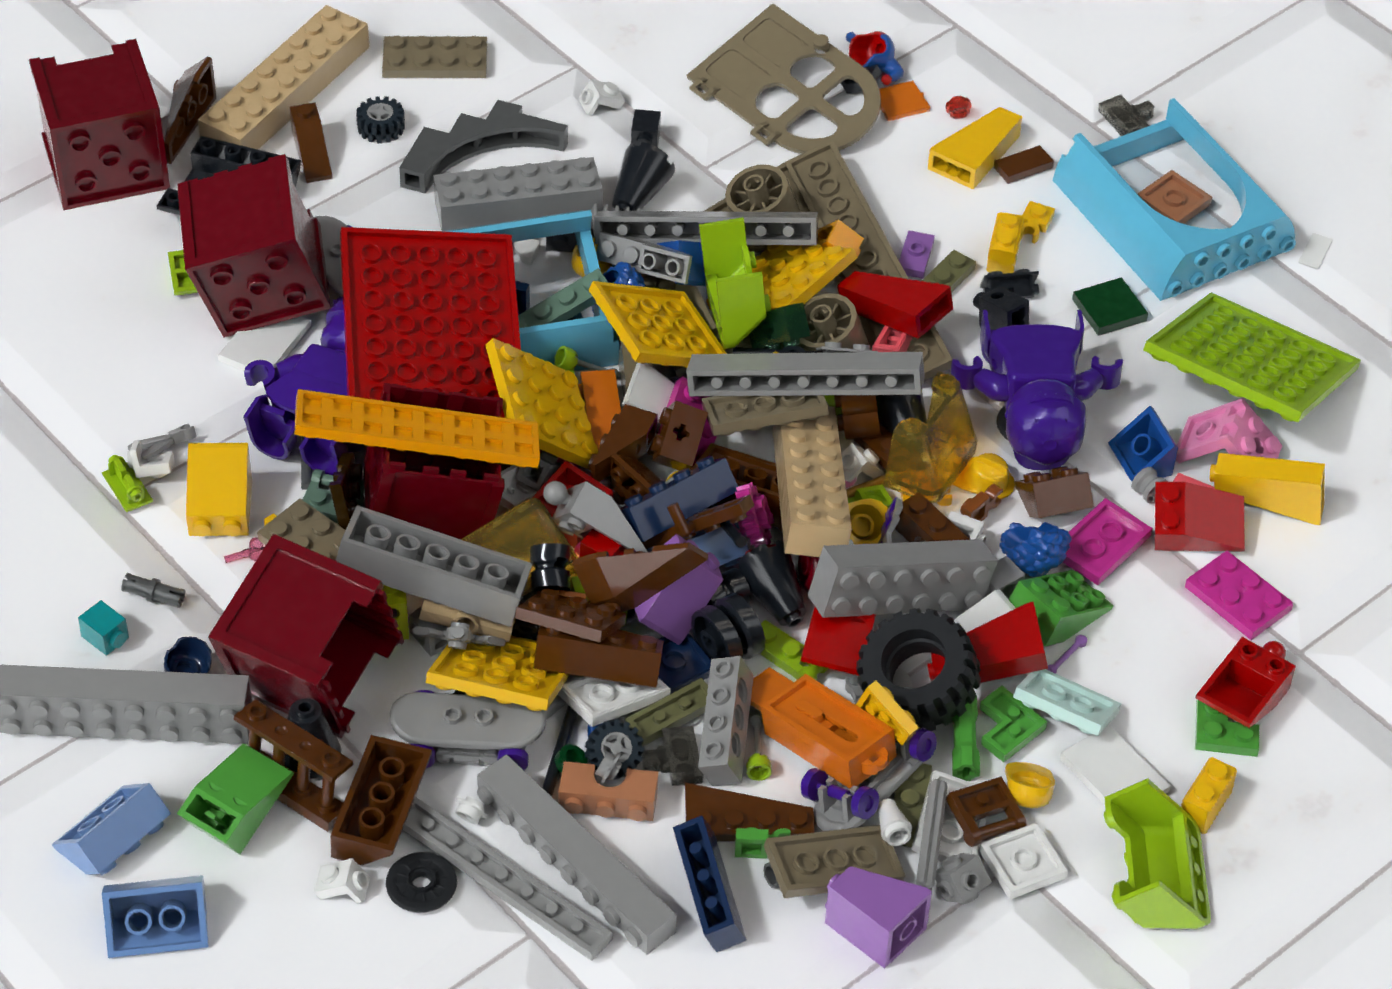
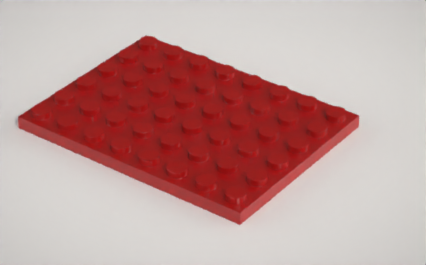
M341 227L340 245L347 396L380 400L384 383H391L420 390L428 388L444 393L459 392L466 393L467 396L482 398L483 396L499 397L485 344L492 338H495L521 350L512 235ZM502 408L500 417L505 418Z

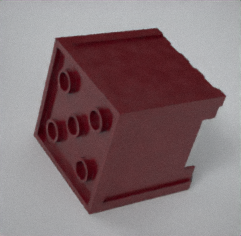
M137 39L125 40L126 43L111 45L113 51L111 55L57 65L55 56L43 59L39 57L29 59L44 132H41L42 140L63 211L170 188L160 108Z
M286 154L268 158V161L258 164L242 165L233 171L228 172V170L217 172L214 173V176L198 180L196 178L177 184L185 270L223 338L235 335L238 331L254 330L331 308L321 226L317 217H313L310 209L306 210L292 182L289 160Z
M384 383L380 397L381 401L500 417L503 408V398L483 396L482 398L467 396L466 393H444L428 388L420 390L391 383ZM379 446L367 447L363 476L364 508L484 548L487 547L505 488L504 478H501V465L481 460L458 459L452 456L429 455L423 452L408 450L399 451Z
M276 534L271 536L208 636L228 675H249L253 699L286 714L289 713V709L295 701L303 698L313 699L320 704L336 737L341 739L345 732H350L349 723L356 713L343 705L372 657L376 653L389 659L398 644L402 645L404 643L403 634L398 630V623L393 618L392 608L388 606L386 601L387 596L385 591L382 590L383 584L381 580Z

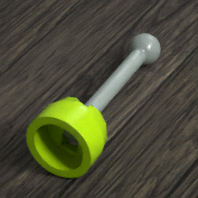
M566 346L559 347L555 354L554 365L564 370H571L577 365L594 371L610 370L578 360L577 352ZM615 369L616 378L619 376L617 369Z
M754 715L751 717L750 723L754 726L755 754L751 755L747 760L746 774L752 780L762 781L771 776L772 769L768 756L761 755L760 726L763 720L761 716Z

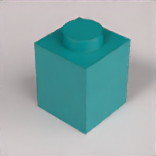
M102 600L78 617L81 637L106 656L116 648H120L129 639L126 618Z

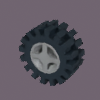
M375 96V100H372L370 97L367 99V103L361 102L360 107H357V129L363 139L368 138V141L372 143L375 139L377 144H382V140H386V143H389L391 138L396 140L398 135L403 134V130H405L404 108H402L400 102L397 103L396 99L393 98L389 101L388 96H384V99H380V96Z
M614 719L612 722L608 720L597 726L590 733L585 743L586 752L584 754L585 758L589 760L587 764H594L596 772L610 749L611 754L615 756L618 752L621 753L617 761L622 763V766L614 780L620 779L623 776L626 777L627 768L636 769L638 764L641 763L643 759L642 754L645 751V746H642L644 740L642 736H638V729L636 727L632 729L629 726V722L621 723L618 719Z

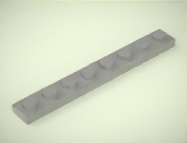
M415 797L403 830L445 858L455 867L592 961L613 940L612 931Z

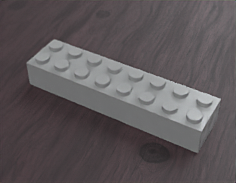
M0 665V733L10 735L83 736L104 739H152L168 742L194 741L197 743L220 742L227 744H248L249 729L234 720V715L252 702L249 675Z

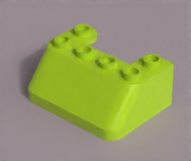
M1148 778L1104 797L1105 822L1109 828L1114 829L1125 839L1126 852L1124 853V860L1128 868L1129 877L1127 882L1122 880L1114 884L1112 900L1119 910L1124 911L1136 924L1141 925L1143 928L1198 929L1210 924L1211 913L1201 834L1193 817Z

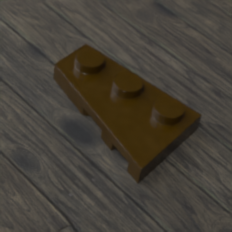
M354 452L342 453L337 464L338 472H334L333 481L329 484L338 524L345 530L356 509V500L361 498L358 481L363 480L361 463L356 464Z

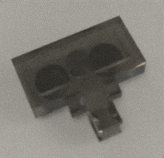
M1120 94L1100 102L1098 111L1118 134L1123 136L1149 126L1146 121L1154 117L1155 106L1149 100L1135 106L1130 105Z
M693 726L662 728L661 737L663 745L658 746L657 749L644 751L642 755L643 770L657 772L661 770V773L669 772L672 786L685 785V783L702 784L704 775L698 768L699 751Z

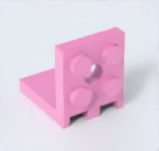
M1241 398L1188 417L1177 443L1176 461L1182 463L1224 448L1229 454L1277 459L1282 444L1248 403Z

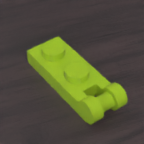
M766 619L761 623L766 641L765 649L760 655L798 680L807 674L817 680L819 673H825L829 669L801 662L804 648L802 643Z

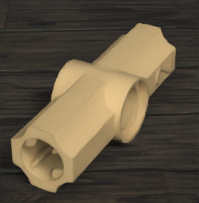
M424 599L419 620L447 627L451 626V622L470 624L469 630L474 635L494 636L508 642L515 617L512 626L509 627Z

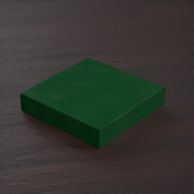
M1122 277L1073 291V302L1079 310H1082L1083 316L1098 336L1147 321L1148 312Z

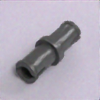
M131 573L125 574L127 580L123 579L121 585L123 592L146 597V600L152 603L159 601L176 606L177 608L182 606L180 601H184L185 589L163 584L157 578L149 580L132 575Z

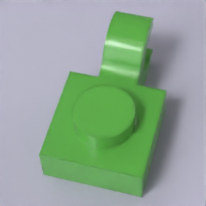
M754 827L736 828L735 857L767 859V854L763 847L766 838L790 836L791 830L781 828L768 835V829Z

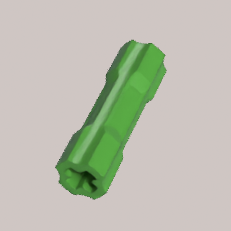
M977 695L972 704L966 703L967 711L961 717L955 715L951 718L954 732L952 776L965 781H971L973 778L980 776V756L976 745Z

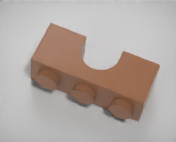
M564 761L558 791V803L568 813L592 814L605 818H628L634 821L654 820L659 772L627 768L626 777L620 785L605 787L595 779L596 766L594 764Z

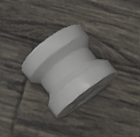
M1149 466L1142 469L1134 477L1131 487L1135 492L1142 493L1143 499L1151 504L1155 502V482L1168 481L1158 477L1156 470Z

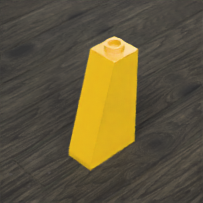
M999 106L929 149L927 169L974 190L994 167L995 160L1000 159L1020 137L1023 116Z
M1219 453L1217 463L1211 464L1209 480L1214 482V489L1244 496V503L1314 525H1321L1325 505V464Z

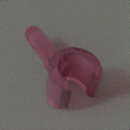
M258 537L252 538L248 549L224 556L225 563L248 557L256 561L264 549L263 543L258 540Z

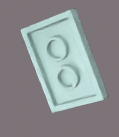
M1046 669L1031 672L1016 687L1013 698L1022 701L1026 707L1044 711L1057 721H1066L1077 726L1083 733L1096 736L1117 716L1122 704Z

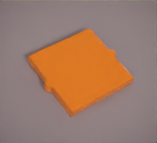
M913 80L879 88L881 96L880 110L888 121L930 111V106L924 98V93L920 92Z

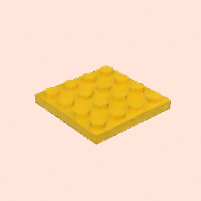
M820 244L768 245L765 251L755 257L756 268H752V273L762 272L764 295H769L771 311L766 312V316L789 318L858 258L855 249L843 248L841 246L825 247ZM706 299L708 307L711 310L708 299Z
M599 281L592 282L589 292L635 362L641 364H661L663 366H683L687 368L692 354H727L684 291Z
M492 338L485 346L499 397L503 398L505 418L538 422L539 449L588 469L589 460L592 454L598 453V447L593 439L591 424L586 415L585 403L581 397L578 379L575 374L555 366L551 362L537 358L531 353L519 350L508 343Z
M511 635L510 640L505 642V646H486L469 643L466 650L449 648L447 645L427 671L426 683L435 685L441 690L453 689L462 691L471 697L484 696L493 698L502 704L515 703L526 706L527 709L532 711H547L570 674L533 669L537 641Z

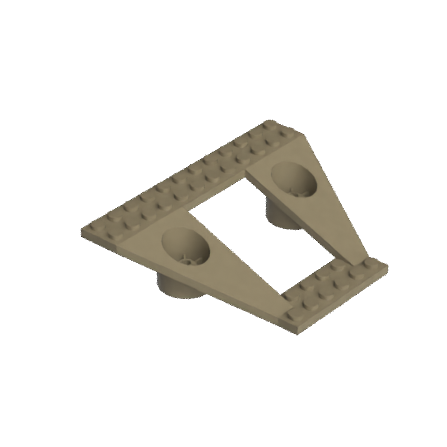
M833 139L777 167L772 165H755L745 168L729 182L725 193L726 198L704 210L724 212H818V229L840 220L864 238L860 246L861 252L858 258L842 271L844 278H847L854 271L909 279ZM768 245L747 246L749 252L754 251L756 253L765 251ZM640 273L644 278L646 287L684 291L721 344L717 327L697 286L679 285L671 280ZM824 293L808 300L794 313L792 320L756 327L736 347L783 349L787 346H799L804 350L816 351V348L824 346L825 342L842 343V348L853 349V344L870 345V350H872L873 344L885 325L858 315L855 305L847 297L836 293ZM935 326L919 339L912 337L907 352H923L924 381L951 368L952 357ZM733 348L724 349L727 354H733ZM673 366L678 378L687 374V368Z

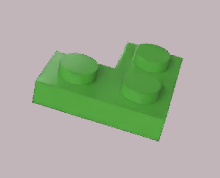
M1001 685L980 702V710L997 723L994 728L982 736L981 745L1004 763L1046 730L1047 721L1034 710L1023 705L1022 701L1013 698L1014 694Z
M1196 700L1195 750L1257 757L1259 752L1260 725L1254 724L1251 728H1248L1239 722L1228 721V716Z

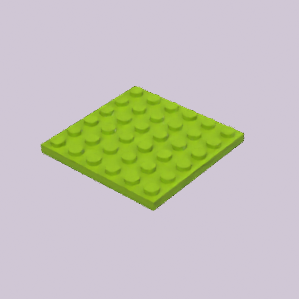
M1212 292L1149 338L1143 351L1151 354L1158 361H1167L1177 366V369L1184 373L1195 374L1210 385H1218L1227 389L1233 396L1249 399L1259 408L1270 409L1279 413L1283 419L1296 422L1301 421L1356 372L1361 362L1360 359Z

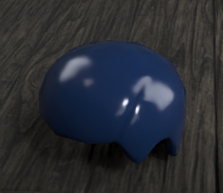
M197 637L178 638L174 646L166 651L164 672L209 674L212 664V651L205 641Z

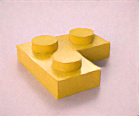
M877 680L866 688L855 704L892 727L895 739L901 745L910 740L919 728L915 724V719L911 713L903 710L894 700L891 691L885 686H881Z

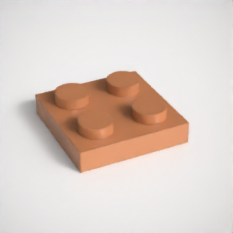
M1173 170L1138 193L1139 197L1155 211L1182 224H1185L1209 207L1213 198Z

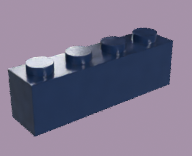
M713 456L703 458L696 462L697 468L691 471L689 468L683 469L672 475L674 480L668 483L662 481L648 488L650 493L644 496L637 494L624 501L625 506L619 509L640 541L645 542L675 525L667 506L678 502L685 519L737 492L736 487L738 485L726 458L714 459Z
M702 815L674 826L673 831L705 938L716 952L747 941L714 831Z

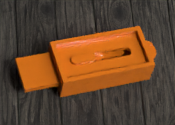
M769 667L753 678L750 705L762 713L764 734L818 769L825 771L826 774L835 778V780L849 789L853 785L858 786L871 775L878 774L879 771L889 766L890 761L897 757L895 735L892 727L809 675L805 674L793 682Z

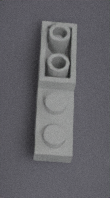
M600 232L596 253L599 261L614 265L619 262H627L631 267H635L639 273L688 284L693 256L681 251L636 238Z

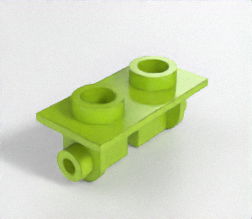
M112 455L108 459V470L101 473L126 513L153 502L149 492L141 480L136 478L134 469L129 467L128 462H125L121 456Z

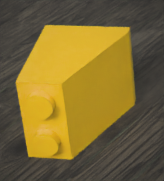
M188 443L186 521L189 536L249 535L253 481L248 443Z

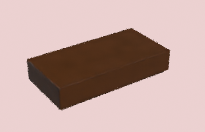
M1038 145L995 160L994 168L1006 183L1009 184L1053 168L1054 161Z

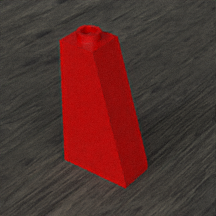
M854 271L837 285L838 294L847 297L855 305L858 315L918 339L953 310L951 286Z
M1034 601L1028 602L966 633L980 662V683L1048 669ZM931 653L932 662L927 663L930 681H933L939 675L945 663V657L935 653Z

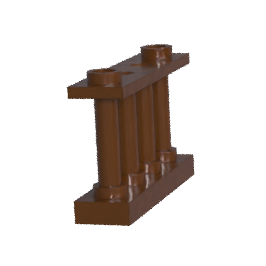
M253 700L234 715L236 722L249 729L248 746L290 771L292 770L285 766L286 754L298 761L297 773L292 771L294 773L277 800L326 832H329L334 828L343 805L342 801L334 797L335 780L350 769L354 761L258 700ZM262 738L274 745L273 757L261 750ZM310 769L323 776L322 789L309 781Z

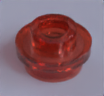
M954 96L945 105L946 112L953 119H961L968 116L972 107L970 99L963 96Z

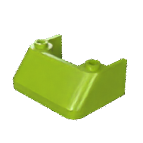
M743 217L699 224L707 296L723 350L735 348L766 319V312L771 311L769 295H764L762 272L752 273V268H756V258L754 251L749 252Z

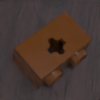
M679 401L673 402L668 408L664 407L659 419V424H662L660 434L655 435L651 445V451H654L652 461L678 471L690 469L694 463L708 412Z

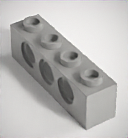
M741 656L711 659L698 768L712 786L742 782L754 675Z

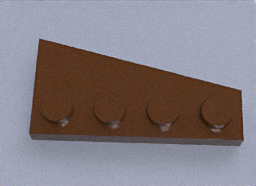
M685 783V822L702 815L714 831L717 842H735L736 828L754 827L768 829V835L781 828L791 830L790 835L815 833L813 807Z

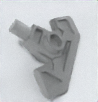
M451 622V626L447 628V631L429 627H415L412 632L418 636L449 641L448 647L466 650L469 643L486 646H505L504 639L487 635H474L469 630L470 624Z

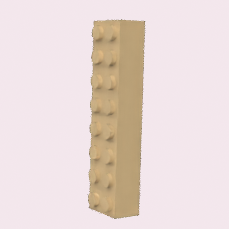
M325 5L198 119L200 137L205 136L260 149L291 120L290 106L310 103L369 48L368 23Z
M829 405V415L820 416L818 419H803L792 421L787 425H773L779 501L786 554L820 557L823 546L849 545L852 528L835 407Z

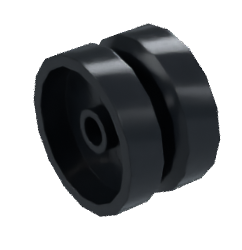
M729 593L719 598L714 605H707L699 609L691 617V626L696 642L710 660L741 656L742 659H751L765 649L766 639L758 616L748 602L736 593Z

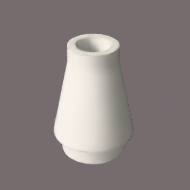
M893 799L880 801L877 810L879 812L882 839L891 846H901L907 843L911 838V823L903 815Z

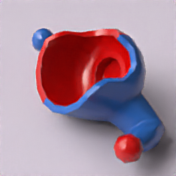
M882 31L856 35L854 32L846 34V41L850 43L849 57L863 67L878 65L880 71L885 73L881 77L882 84L887 86L891 82L902 79L904 69L894 58V43L887 34Z

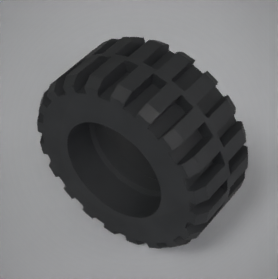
M920 608L910 609V613L904 615L901 611L893 614L894 618L888 622L886 619L877 624L879 629L876 632L871 630L867 635L866 640L868 644L861 645L858 653L861 658L857 661L856 671L859 675L858 681L864 693L866 688L877 680L881 686H885L891 691L894 700L903 710L911 713L915 719V724L919 727L917 730L925 728L929 731H935L937 725L943 723L946 727L953 723L951 718L955 715L961 717L967 711L966 703H973L976 697L974 689L980 687V662L964 628L959 623H955L949 615L942 614L939 616L938 611L926 609L925 613H922ZM920 653H935L945 657V663L941 672L927 685L907 689L893 684L896 670L909 657Z

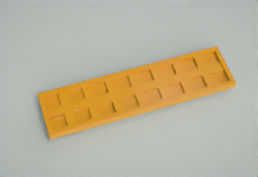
M302 389L297 390L294 435L334 440L340 443L364 444L369 447L393 448L399 451L423 452L429 455L452 456L458 459H474L488 463L510 464L523 468H538L539 465L538 422Z

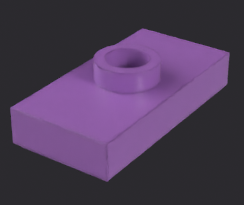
M908 230L899 259L907 276L924 278L935 235Z

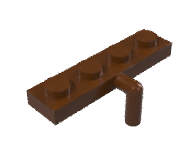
M749 494L696 513L685 519L678 502L667 506L675 525L642 542V544L648 549L653 546L664 545L676 534L688 540L696 535V531L704 529L705 533L714 531L722 526V522L727 520L731 524L737 523L747 517L746 512L754 506L753 500Z

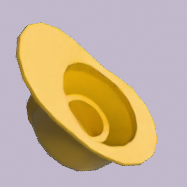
M993 453L959 458L953 461L947 470L948 480L954 486L975 494L981 491L985 493L990 485L995 484L1003 489V492L998 496V498L1003 499L1008 497L1015 487L1014 477L1009 472L1008 464L1002 457Z
M872 498L848 503L852 528L850 540L852 539L854 544H877L881 538V527L886 521L885 513L888 507L881 501Z

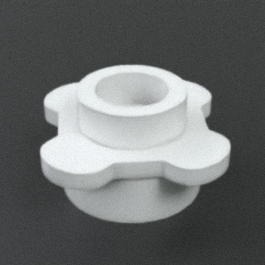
M467 796L466 799L456 797L455 801L459 805L455 814L458 817L472 824H478L480 818H487V815L484 813V805L479 800Z

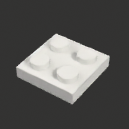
M1037 822L980 844L979 851L1009 900L1067 878L1068 870Z

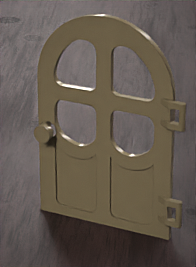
M773 3L686 75L687 79L693 82L689 87L692 92L705 101L711 97L715 98L754 127L750 134L766 146L775 142L789 151L800 154L832 139L839 151L855 144L872 129L881 109V96L878 84L867 69L830 44L826 35H817ZM815 50H822L825 53L820 54L817 53ZM810 57L823 58L832 64L835 69L812 88L806 87L791 75V69L798 61ZM845 79L856 81L864 95L863 108L854 115L844 114L824 99L825 95ZM769 87H783L798 98L795 104L777 118L767 117L756 107L758 96ZM808 110L817 111L838 127L835 133L825 138L799 137L789 133L787 128ZM761 132V133L764 134L767 138L765 139V138H764L763 136H761L759 133Z

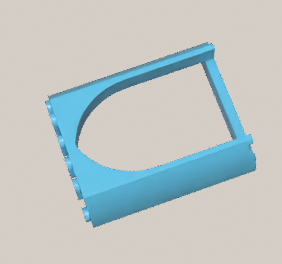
M1175 98L1169 100L1166 120L1093 146L1082 133L1076 134L1072 139L1075 143L1067 155L1062 154L1052 181L1160 301L1175 297L1192 288H1198L1205 283L1223 278L1225 275L1243 270L1248 266L1266 261L1273 256L1289 252L1295 248V229L1290 218ZM1185 140L1230 187L1240 204L1242 215L1231 228L1226 229L1199 228L1179 223L1160 214L1146 204L1116 172L1113 166Z
M591 210L443 231L512 235V242L575 233L585 276L597 268L600 269L591 234ZM596 303L593 305L595 314L593 317L519 328L521 350L531 353L533 356L546 362H551L553 365L555 354L561 346L575 350L578 360L600 367L618 365L619 340L617 339L616 331ZM578 365L574 368V372L588 370V368Z

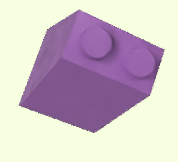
M677 534L664 544L689 542L699 548L692 540L687 541ZM708 552L707 561L634 608L639 622L678 645L683 642L692 628V615L708 604L723 581L719 570L720 562L716 556Z
M852 866L847 868L841 875L839 873L834 875L827 885L828 896L825 904V924L884 969L927 929L932 891L926 887Z

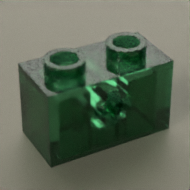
M803 302L771 309L770 312H766V319L749 334L752 348L782 349L781 343H783L784 347L801 344L800 338L811 336Z

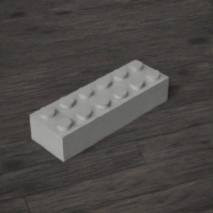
M580 157L562 161L553 160L535 164L526 163L517 166H500L491 169H473L464 172H446L433 175L434 197L441 231L591 210L594 203L598 204L599 211L603 210V188L594 157Z
M358 505L342 537L336 558L337 562L381 580L385 586L509 627L512 626L516 607L519 606L533 564Z
M982 539L823 546L808 597L823 618L895 614L901 611L902 613H910V609L920 608L921 612H926V609L937 610L938 612L968 610L985 598L998 560Z

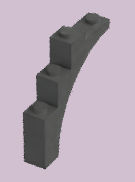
M502 100L496 101L486 119L461 113L449 133L428 127L422 129L399 167L400 187L426 193L434 183L433 175L443 174L466 159L499 149L535 147L564 152L568 146V125L523 114L521 105Z

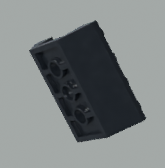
M201 136L190 152L192 170L185 181L196 178L200 180L214 176V173L228 170V172L236 170L242 165L250 163L254 165L268 161V158L278 156V154ZM287 157L292 182L296 188L301 160ZM167 188L156 205L157 210L180 215L178 190Z

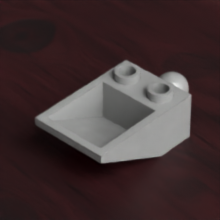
M552 481L545 486L543 491L545 500L551 505H558L551 520L558 524L557 528L563 533L572 536L575 534L583 539L592 529H595L626 549L634 548L636 551L648 552L610 495L586 481L568 489L559 481Z

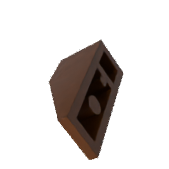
M316 102L290 106L291 130L306 183L333 179Z

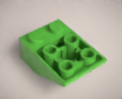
M1073 570L1018 581L1009 598V601L1015 608L1034 601L1044 646L1066 641L1113 608V605L1105 599V595L1101 591L1092 588L1084 581V577L1080 573Z
M243 743L194 787L177 814L195 828L240 855L294 773Z

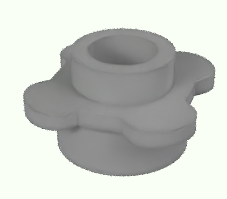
M610 752L606 753L595 772L596 775L602 778L600 783L603 784L607 777L611 780L615 778L622 766V763L617 761L621 753L618 752L616 756Z

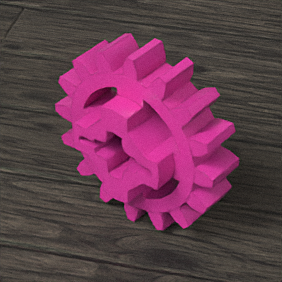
M752 482L736 487L737 492H735L737 499L750 494L754 506L746 512L747 517L738 522L741 533L750 538V543L755 548L762 544H771L770 539L772 535L770 530L772 528L771 524L774 523V518L766 496L758 493L756 485L754 486Z

